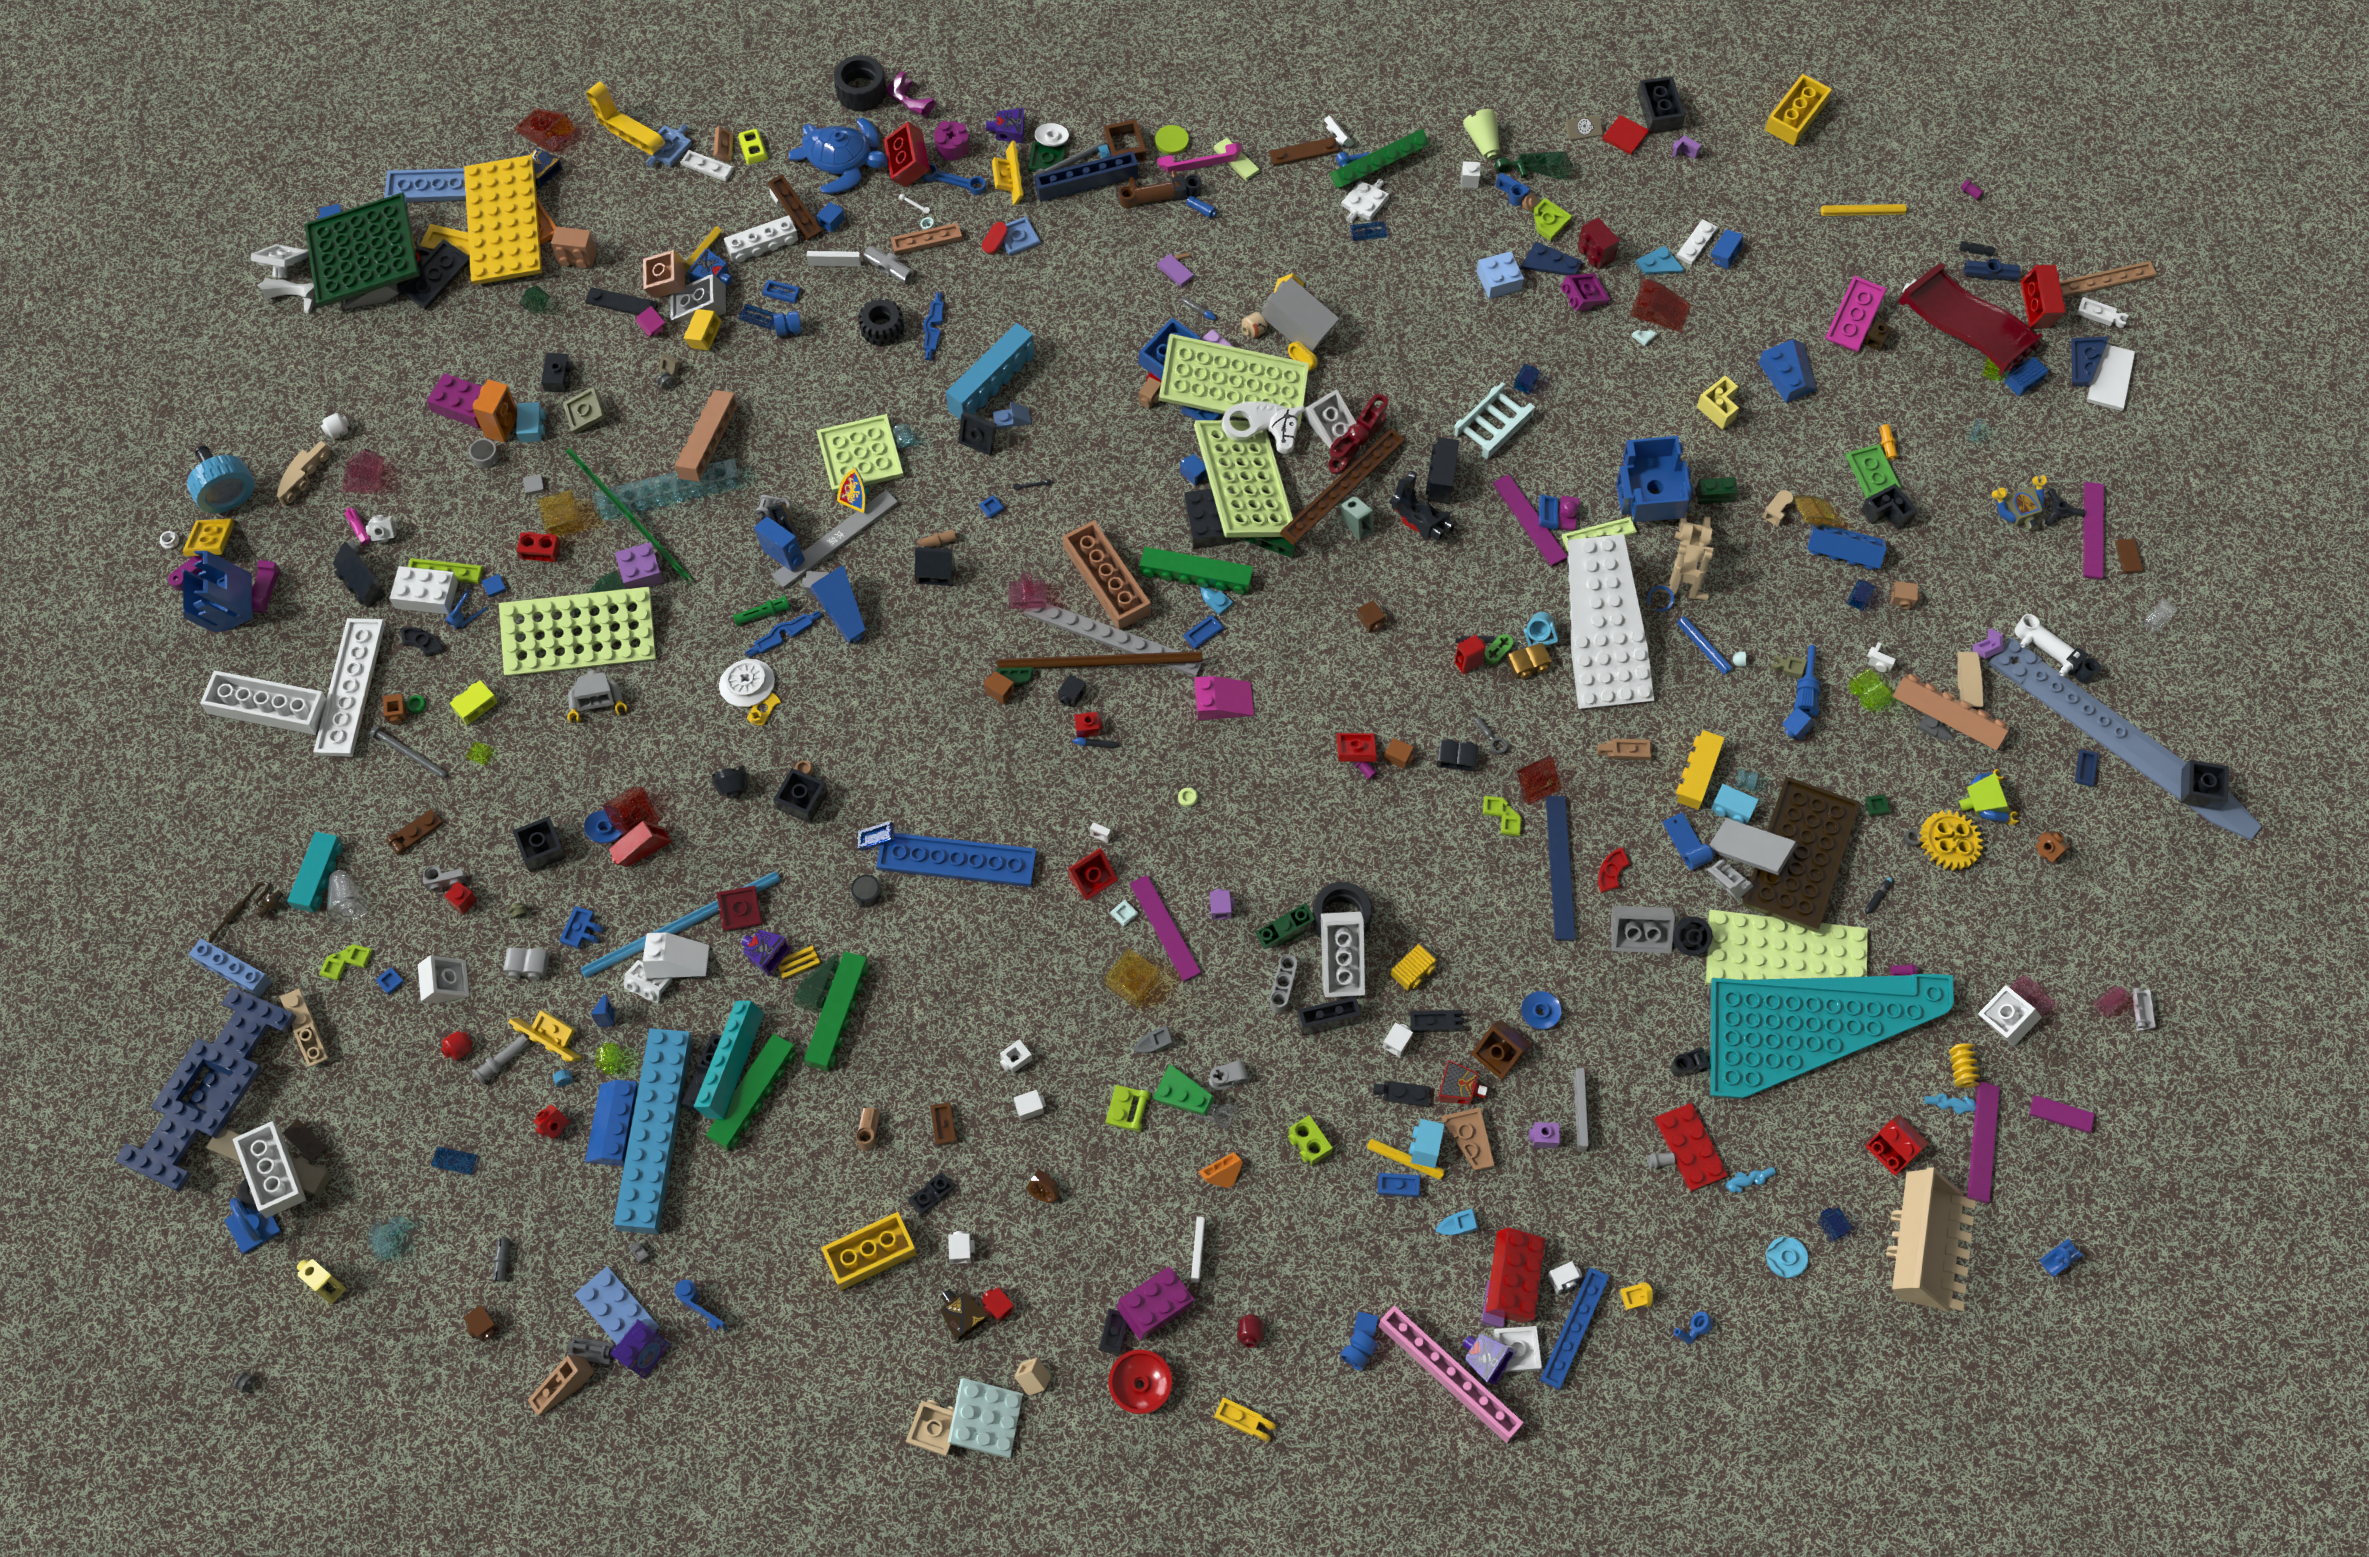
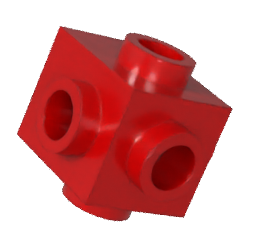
M551 1104L546 1109L541 1110L536 1115V1119L532 1121L537 1126L535 1129L537 1133L543 1138L547 1136L551 1140L560 1136L564 1128L570 1123Z

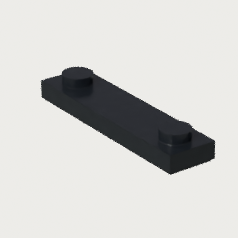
M593 287L590 288L585 303L588 305L634 315H640L650 306L656 311L658 306L657 301Z

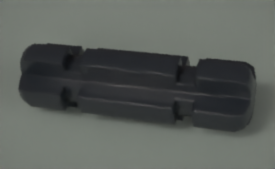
M1961 241L1959 245L1960 251H1969V253L1979 255L1985 254V256L1990 257L1993 256L1995 250L1993 246L1987 245L1985 247L1983 244L1972 242L1968 244L1969 242Z

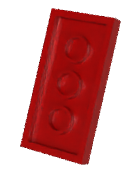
M1692 1103L1654 1118L1670 1152L1674 1153L1676 1165L1690 1192L1728 1177Z

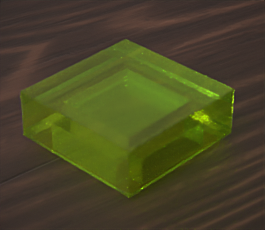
M474 741L465 757L475 763L484 765L493 749Z

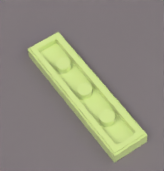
M1631 517L1565 533L1561 537L1568 551L1567 542L1569 540L1621 534L1627 537L1637 534V530Z

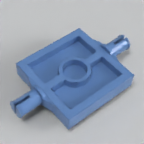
M683 124L678 130L664 125L657 133L662 136L665 145L654 155H651L652 157L646 161V164L652 167L657 161H660L671 167L692 145L691 140L683 135L689 129L688 126Z

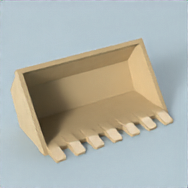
M1934 1167L1907 1172L1902 1210L1892 1211L1891 1221L1900 1223L1899 1232H1892V1237L1898 1238V1246L1887 1247L1886 1253L1887 1257L1896 1259L1892 1290L1903 1301L1934 1307L1950 1312V1308L1963 1311L1964 1302L1952 1299L1953 1291L1965 1294L1966 1285L1955 1282L1954 1277L1955 1274L1967 1277L1968 1268L1956 1264V1259L1960 1257L1969 1260L1970 1251L1958 1247V1242L1961 1240L1971 1243L1972 1234L1961 1231L1960 1224L1973 1226L1974 1217L1963 1214L1962 1207L1975 1209L1976 1201L1964 1197L1963 1193Z

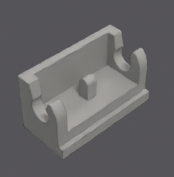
M1722 859L1711 868L1709 867L1707 871L1719 886L1738 900L1753 885L1729 864L1720 869L1725 864V861Z

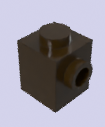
M1876 320L1864 344L1880 352L1889 338L1892 327Z

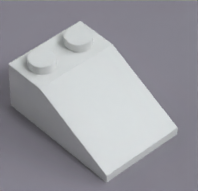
M1338 390L1317 400L1302 412L1309 425L1329 448L1339 436H1343L1349 427L1356 423Z
M647 933L643 955L646 978L706 976L709 945L670 933Z

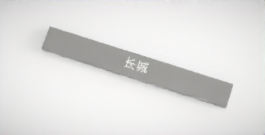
M885 490L866 504L865 513L857 511L803 551L805 561L794 571H790L783 566L772 574V577L783 589L787 588L807 573V571L811 570L898 505V501Z

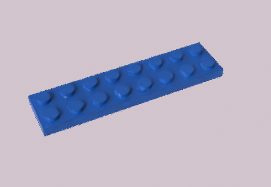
M882 832L876 868L881 871L1031 887L1037 851L1036 848Z

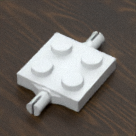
M1378 179L1374 185L1361 180L1341 202V206L1351 212L1346 218L1348 222L1352 223L1356 217H1362L1369 221L1372 220L1389 199V193L1380 190L1384 185L1383 180Z

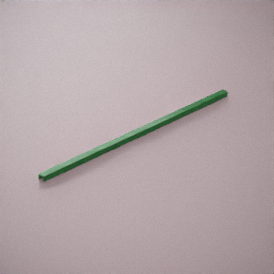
M569 447L565 451L568 456L649 543H652V546L684 580L690 578L694 582Z

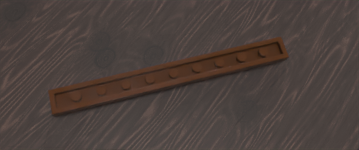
M1391 428L1281 530L1280 535L1292 545H1295L1404 443L1405 439Z

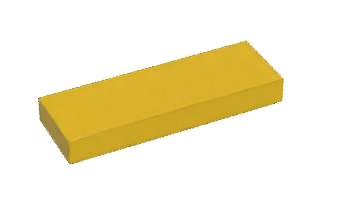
M717 226L711 231L686 261V271L690 269L705 248L708 249L719 237L722 229Z

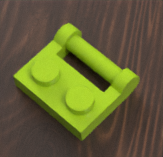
M1115 1085L1105 1124L1141 1132L1142 1117L1151 1093L1145 1090ZM1133 1098H1139L1133 1122H1127Z

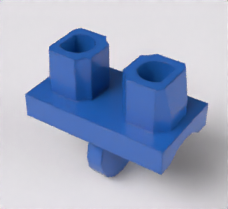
M2068 1238L2042 1257L2039 1262L2054 1277L2080 1258L2082 1254L2073 1246Z

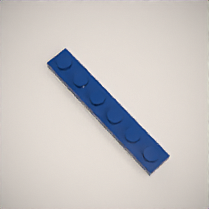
M1591 1267L1589 1268L1540 1378V1382L1557 1390L1561 1388L1607 1283L1608 1275Z

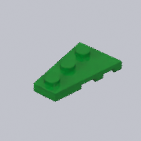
M1170 1063L1153 1096V1100L1158 1103L1207 1117L1215 1100L1210 1093Z

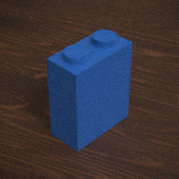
M769 517L764 518L754 527L763 551L787 569L794 571L805 561L796 536Z

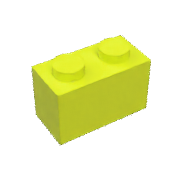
M480 680L472 684L464 693L456 696L450 702V705L464 723L469 725L498 702L494 694Z

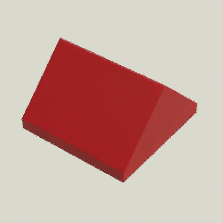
M1102 848L1097 849L1068 868L1069 879L1086 901L1118 881Z

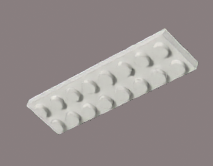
M347 618L313 751L316 756L353 757L385 627L383 619Z

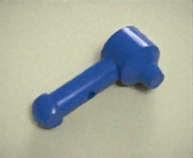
M1341 152L1336 156L1338 166L1342 167L1369 154V152L1355 155Z

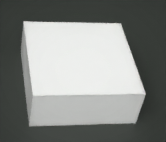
M1093 822L1090 827V836L1108 843L1111 838V830Z

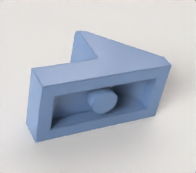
M1010 402V409L993 412L994 422L997 424L996 429L1031 424L1029 409L1014 402Z

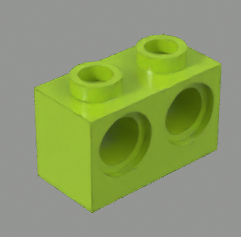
M1310 1115L1289 1127L1288 1139L1293 1146H1298L1301 1151L1299 1155L1305 1163L1309 1162L1313 1166L1332 1153V1146ZM1304 1130L1308 1133V1136L1301 1137L1298 1135V1132ZM1311 1147H1317L1320 1150V1152L1317 1154H1313L1309 1151V1149Z

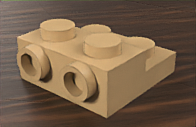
M921 1400L906 1443L947 1457L951 1444L947 1442L955 1408L948 1407L945 1409L939 1407L940 1404L933 1400H928L927 1402Z

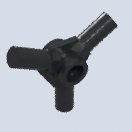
M2054 488L2047 491L2052 500V514L2045 520L2047 526H2051L2057 518L2066 517L2070 514L2084 516L2085 509L2071 507L2066 501L2059 499Z

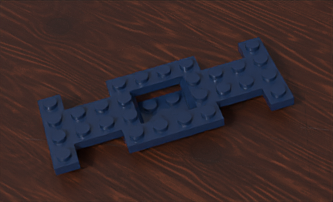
M232 987L221 1003L224 1007L235 1011L213 1044L199 1038L196 1039L152 1104L151 1108L165 1116L142 1150L126 1143L114 1161L180 1193L192 1174L177 1167L199 1133L216 1139L262 1069L259 1065L248 1061V1059L270 1027L283 1033L287 1032L297 1017L292 1012ZM206 1065L210 1070L204 1076L189 1101H183L182 1098Z

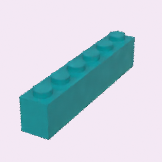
M735 1001L694 1104V1108L707 1119L724 1118L764 1016V1012L752 1001Z

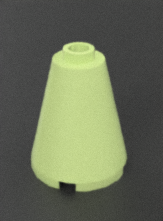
M1483 109L1477 111L1473 117L1471 115L1467 116L1463 122L1464 128L1483 157L1488 159L1496 158L1500 152L1496 112H1493V109Z

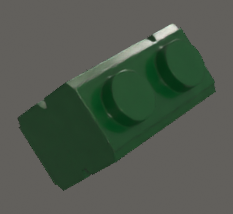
M1735 477L1699 479L1696 486L1698 504L1735 502L1738 493Z

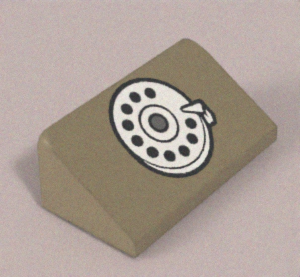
M1599 115L1570 119L1566 122L1565 128L1570 141L1603 135Z

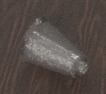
M343 870L333 872L329 876L328 919L337 925H341L340 922L350 920V924L363 919L366 916L368 906L347 871Z

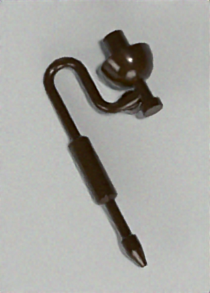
M266 881L259 882L242 901H238L223 918L224 921L217 929L212 931L209 935V943H212L217 933L227 923L229 924L245 907L246 901L261 885H266V889L254 902V906L258 911L256 915L261 919L264 918V914L269 909L277 910L282 906L279 900L284 894L277 890L273 895L268 894L270 884ZM263 897V904L265 905V907L258 905L259 901Z

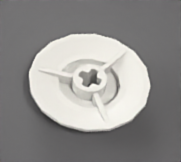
M744 659L726 669L720 678L719 689L721 696L728 703L737 707H750L768 698L774 688L775 677L772 669L766 663L757 659Z

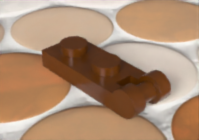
M429 809L396 834L388 836L386 842L389 846H393V851L399 856L443 823L433 810ZM402 838H404V839H405V842H404V843H400L399 840H401Z

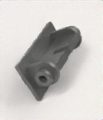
M573 1337L572 1341H569L567 1344L568 1355L584 1356L588 1362L606 1365L610 1363V1353L614 1348L613 1343Z

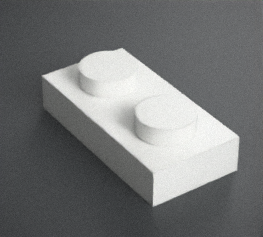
M1331 116L1324 119L1328 124L1326 128L1332 134H1336L1337 137L1335 139L1341 146L1346 145L1349 148L1354 144L1335 119Z

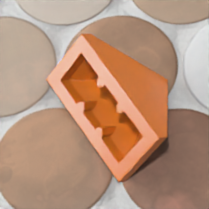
M1232 1152L1198 1172L1207 1183L1230 1188L1234 1185L1243 1162Z

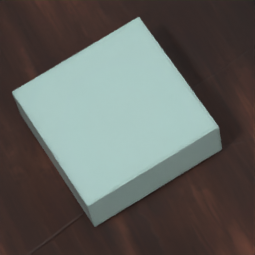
M1124 900L1110 914L1124 927L1138 915V912Z

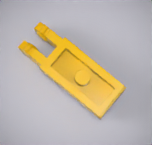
M1224 1397L1214 1416L1215 1419L1252 1437L1254 1435L1268 1443L1271 1437L1266 1433L1256 1430L1258 1424L1260 1423L1270 1430H1275L1276 1428L1273 1422L1263 1418L1262 1415Z

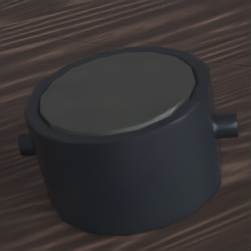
M865 874L858 876L851 885L853 899L861 908L874 906L881 898L882 891L879 881L873 875Z

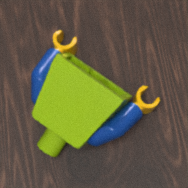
M1995 769L1993 773L1978 774L1970 783V786L1967 787L1970 797L1959 800L1962 811L1974 808L1977 817L2007 822L2009 825L2018 823L2019 820L2012 818L2018 815L2017 812L2007 813L2009 808L1999 784L2004 777L1997 776L2000 770Z

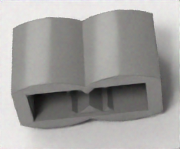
M507 948L503 971L511 979H520L521 976H527L531 980H540V977H546L550 955L543 949Z

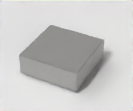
M541 474L523 477L526 496L544 492Z

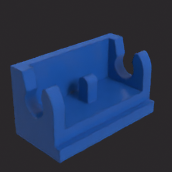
M1726 229L1711 252V257L1719 260H1714L1713 263L1729 269L1743 247V234Z

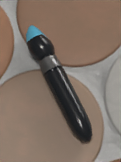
M1891 877L1882 882L1881 887L1866 906V914H1870L1875 909L1886 891L1890 888L1892 884Z

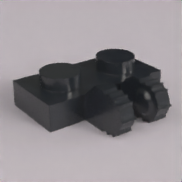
M785 501L767 506L769 514L764 515L762 520L769 517L797 537L799 535Z

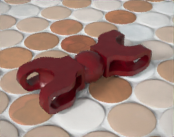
M1375 394L1364 407L1357 419V423L1351 425L1348 431L1343 436H1339L1331 445L1329 452L1331 459L1328 463L1330 473L1334 475L1343 473L1359 451V447L1365 444L1373 433H1377L1385 423L1386 413L1384 412L1388 407V398L1385 395ZM1382 401L1383 404L1377 408L1375 402ZM1336 461H1339L1342 466L1340 468H1334L1333 464Z

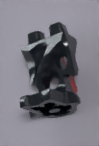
M1410 471L1407 477L1399 480L1396 492L1389 503L1392 505V509L1400 514L1404 525L1419 532L1426 541L1430 538L1439 541L1443 538L1445 532L1450 534L1454 530L1455 523L1449 520L1451 513H1440L1429 503L1419 502L1416 499L1414 487L1417 475L1414 471Z

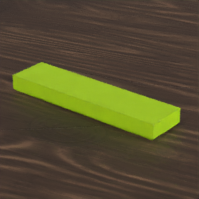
M410 558L408 565L411 568L453 572L458 582L474 584L480 583L484 569L483 566L415 558Z

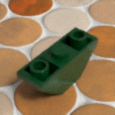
M1304 903L1255 931L1264 949L1277 947L1303 935L1316 919L1307 903Z

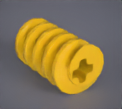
M1958 1044L1949 1051L1950 1056H1952L1950 1061L1953 1064V1077L1956 1079L1954 1085L1958 1088H1972L1980 1085V1083L1975 1082V1080L1980 1078V1075L1973 1074L1979 1070L1978 1067L1972 1066L1977 1063V1059H1971V1057L1976 1055V1052L1970 1051V1049L1975 1047L1974 1044Z

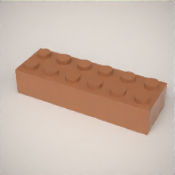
M1094 520L1062 536L1064 550L1117 629L1121 630L1151 614L1150 601Z

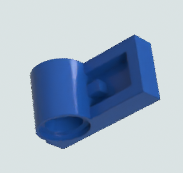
M1500 173L1497 177L1496 187L1509 194L1510 204L1514 206L1522 205L1523 199L1529 195L1530 188L1503 173Z

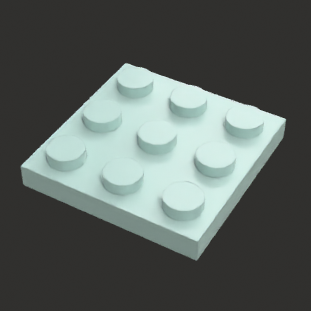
M962 1378L947 1443L1010 1458L1023 1393Z

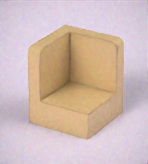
M1038 1357L1022 1362L1015 1375V1379L1027 1395L1044 1391L1051 1378V1375Z

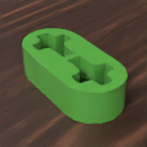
M1507 634L1498 636L1486 649L1485 661L1490 665L1498 664L1513 646L1512 637ZM1501 641H1508L1507 645L1505 644L1502 648H1500ZM1497 651L1496 658L1493 657L1491 659L1490 654H1494Z

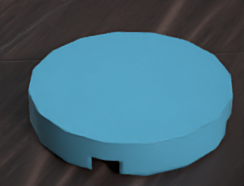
M1779 1237L1767 1249V1264L1778 1276L1795 1278L1806 1269L1808 1253L1804 1245L1797 1239Z

